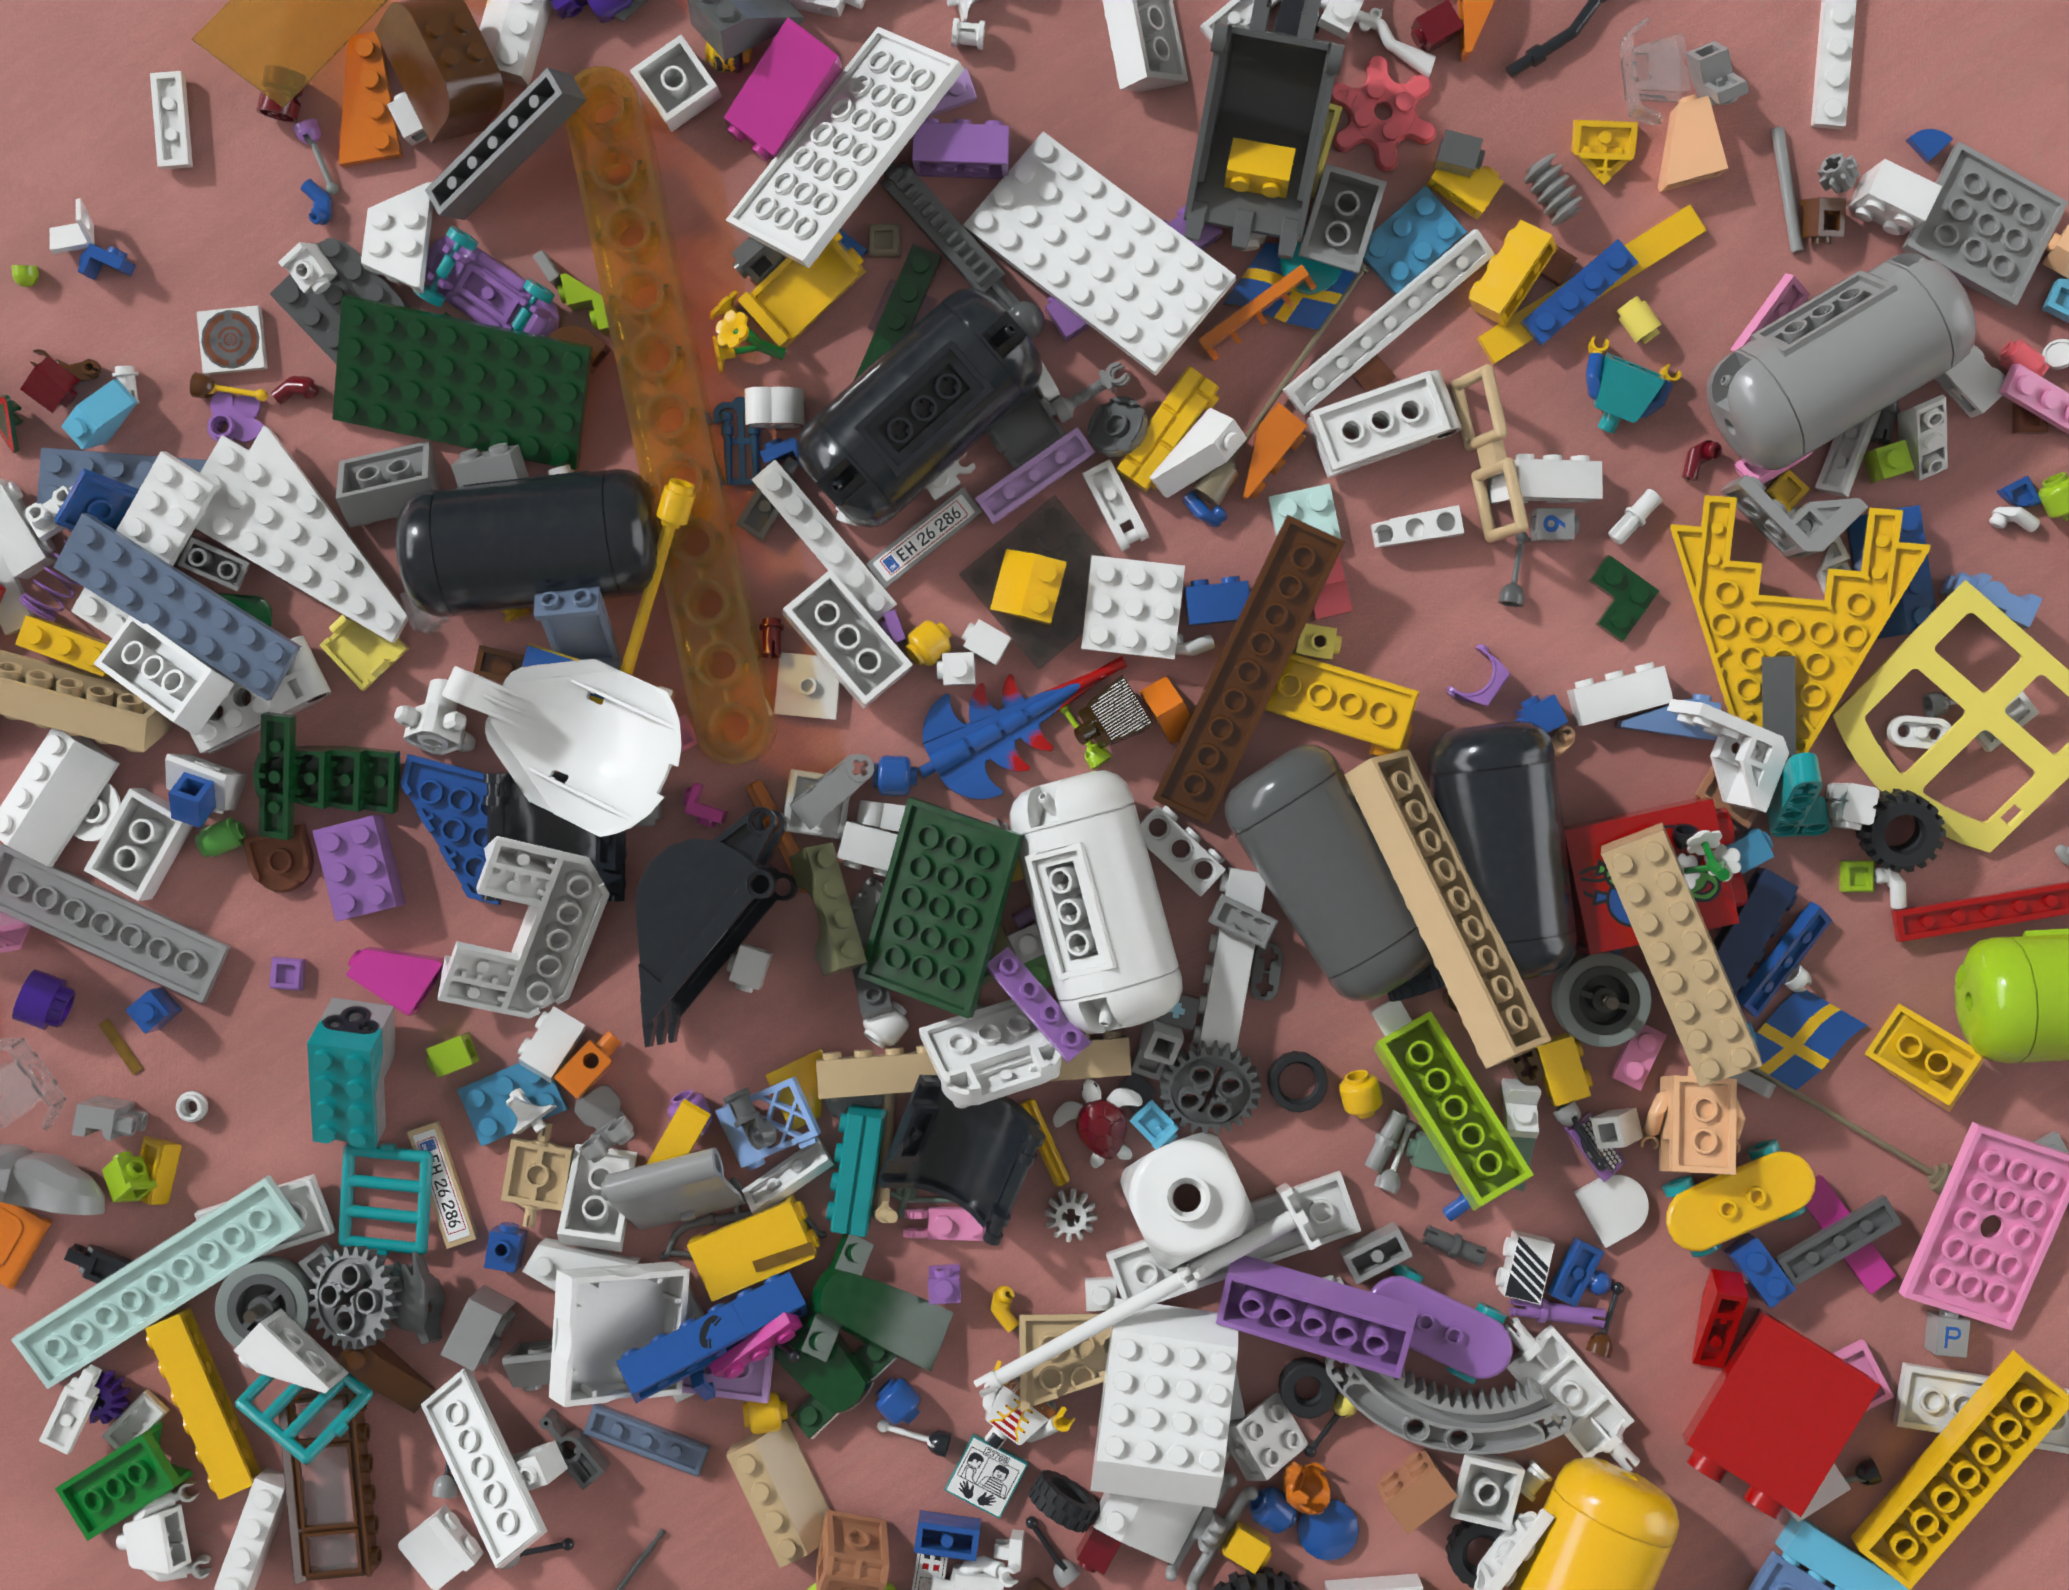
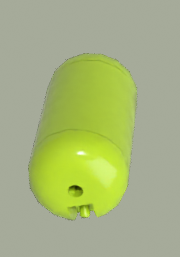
M2069 929L2024 931L2022 936L1992 937L1980 940L1969 949L1963 964L1959 966L1955 976L1954 1001L1958 1024L1963 1036L1977 1054L1987 1060L2003 1063L2069 1061Z

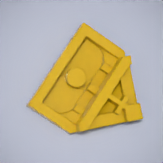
M1573 120L1571 152L1602 185H1605L1615 173L1634 158L1638 122Z

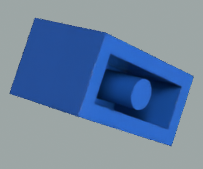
M1240 576L1221 578L1222 583L1209 585V579L1190 581L1191 587H1185L1184 589L1187 625L1197 626L1237 621L1249 595L1248 581H1240Z
M1746 1233L1723 1250L1739 1273H1742L1743 1278L1757 1297L1770 1308H1773L1796 1291V1288L1761 1241L1750 1233Z
M920 1510L914 1553L976 1561L981 1518Z

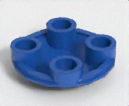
M1330 1499L1327 1508L1324 1509L1321 1515L1312 1516L1302 1513L1299 1518L1297 1532L1299 1541L1307 1553L1317 1559L1330 1561L1342 1558L1352 1550L1358 1539L1359 1526L1357 1517L1350 1507L1339 1500Z

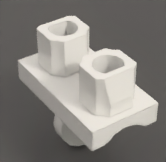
M62 486L53 492L52 499L43 504L34 503L26 508L27 514L25 516L42 542L65 529V527L57 525L54 518L73 486L70 488Z

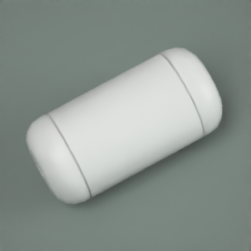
M1106 770L1091 771L1032 787L1022 792L1016 798L1009 813L1011 831L1024 835L1019 861L1058 1004L1069 1022L1087 1034L1104 1033L1106 1031L1133 1027L1165 1015L1179 1002L1183 990L1181 972L1178 968V961L1136 806L1133 804L1132 792L1127 782L1119 775Z

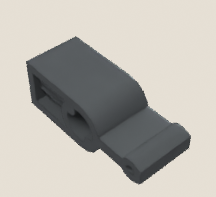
M551 1408L540 1419V1426L542 1429L548 1430L557 1441L558 1448L567 1465V1471L584 1490L606 1471L610 1462L588 1435L583 1434L584 1431L576 1427L568 1429L559 1419L557 1410ZM568 1441L575 1443L576 1447L574 1450L566 1446Z

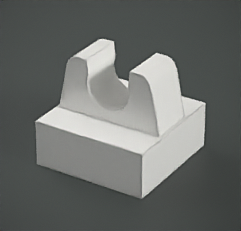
M1012 1529L1010 1539L997 1538L994 1545V1558L1008 1560V1566L1017 1564L1021 1570L1025 1530Z

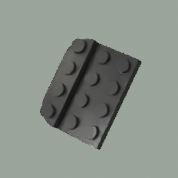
M327 238L317 243V245L338 273L330 281L331 286L320 294L303 293L292 276L289 275L270 295L337 365L341 301L343 296L350 295L402 307H410L380 275L364 269L361 264V254L345 242L334 238Z

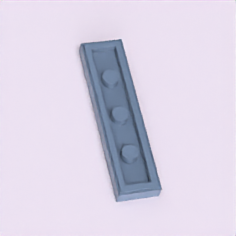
M600 1403L593 1405L583 1434L697 1477L701 1473L711 1446Z

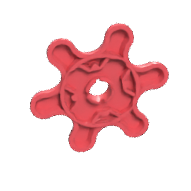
M1373 56L1366 63L1367 81L1362 87L1351 88L1344 83H1335L1333 85L1330 103L1343 107L1342 109L1348 115V123L1343 129L1334 134L1332 141L1334 148L1341 153L1351 151L1358 144L1369 145L1375 152L1377 168L1383 172H1389L1395 169L1398 164L1397 147L1401 141L1411 139L1419 144L1427 145L1436 136L1434 125L1422 120L1416 113V104L1430 93L1431 82L1424 75H1416L1406 83H1396L1389 76L1388 61L1382 56ZM1385 104L1391 112V117L1387 120H1380L1376 117L1374 109L1379 105Z

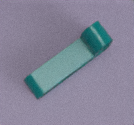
M1808 752L1799 753L1787 760L1767 810L1768 824L1772 836H1817L1825 834L1831 829L1826 799L1818 796L1823 783L1816 754Z

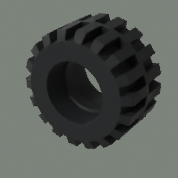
M1893 789L1892 793L1886 790L1879 792L1881 797L1878 798L1877 805L1873 806L1876 809L1874 823L1862 825L1861 831H1855L1856 838L1861 841L1859 843L1861 849L1885 869L1890 868L1893 872L1900 873L1901 869H1904L1907 873L1913 872L1916 865L1921 869L1927 866L1925 860L1930 858L1933 861L1937 857L1934 853L1936 848L1942 850L1944 845L1939 840L1940 837H1946V830L1941 827L1942 824H1945L1943 817L1937 814L1939 811L1934 805L1912 791L1906 790L1904 792L1901 789ZM1912 815L1915 820V830L1912 837L1907 842L1898 846L1887 845L1885 830L1888 824L1898 816Z

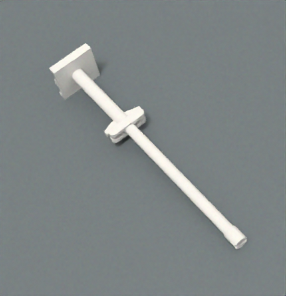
M1287 1183L1275 1188L1287 1210L1286 1212L1190 1264L1185 1262L1176 1268L1177 1273L998 1370H992L974 1380L976 1388L986 1382L989 1384V1386L980 1390V1396L982 1398L1000 1389L1005 1383L1183 1287L1186 1290L1194 1288L1198 1285L1197 1281L1295 1228L1310 1250L1322 1245L1309 1224L1304 1210L1295 1198L1292 1188Z

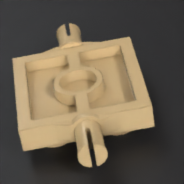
M544 1121L546 1127L538 1132L537 1139L512 1138L510 1143L501 1201L516 1203L525 1208L523 1227L535 1228L538 1210L552 1209L562 1211L575 1148L560 1146L550 1141L553 1123H547V1121Z

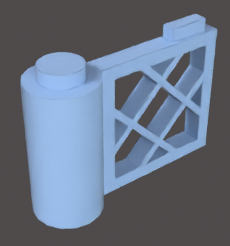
M796 1076L749 1095L751 1102L760 1099L770 1104L767 1116H762V1118L768 1119L776 1130L783 1132L781 1141L777 1145H770L760 1150L755 1149L748 1141L743 1127H735L734 1123L736 1120L729 1104L715 1111L740 1167L747 1166L749 1171L765 1164L764 1158L796 1144L802 1149L818 1142L816 1136L822 1133ZM790 1086L795 1097L792 1106L778 1100L781 1089ZM774 1093L773 1098L770 1097V1096H767V1095H769V1094ZM776 1107L790 1113L786 1126L772 1120ZM795 1115L805 1119L810 1131L802 1134L791 1129Z

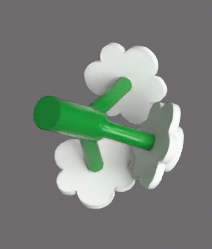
M1702 830L1687 840L1688 853L1696 852L1697 855H1705L1706 865L1697 866L1698 862L1694 855L1686 856L1684 853L1677 855L1690 889L1695 887V879L1700 877L1701 872H1708L1712 876L1715 875L1720 881H1729L1733 877V873H1738L1741 870V864L1738 862L1741 857L1739 850L1736 848L1727 849L1725 845L1720 844L1719 840L1722 838L1720 831L1710 832L1709 830Z

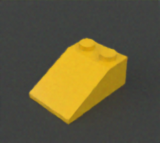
M1899 1003L1864 1053L1867 1058L1948 1112L1951 1111L1984 1062V1058L1977 1054L1969 1044Z

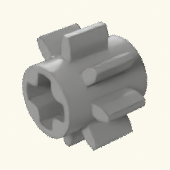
M1842 153L1830 155L1822 162L1821 169L1817 171L1821 177L1819 182L1825 191L1831 188L1835 194L1848 191L1856 183V177L1860 176L1857 170L1859 165L1852 155L1847 158Z

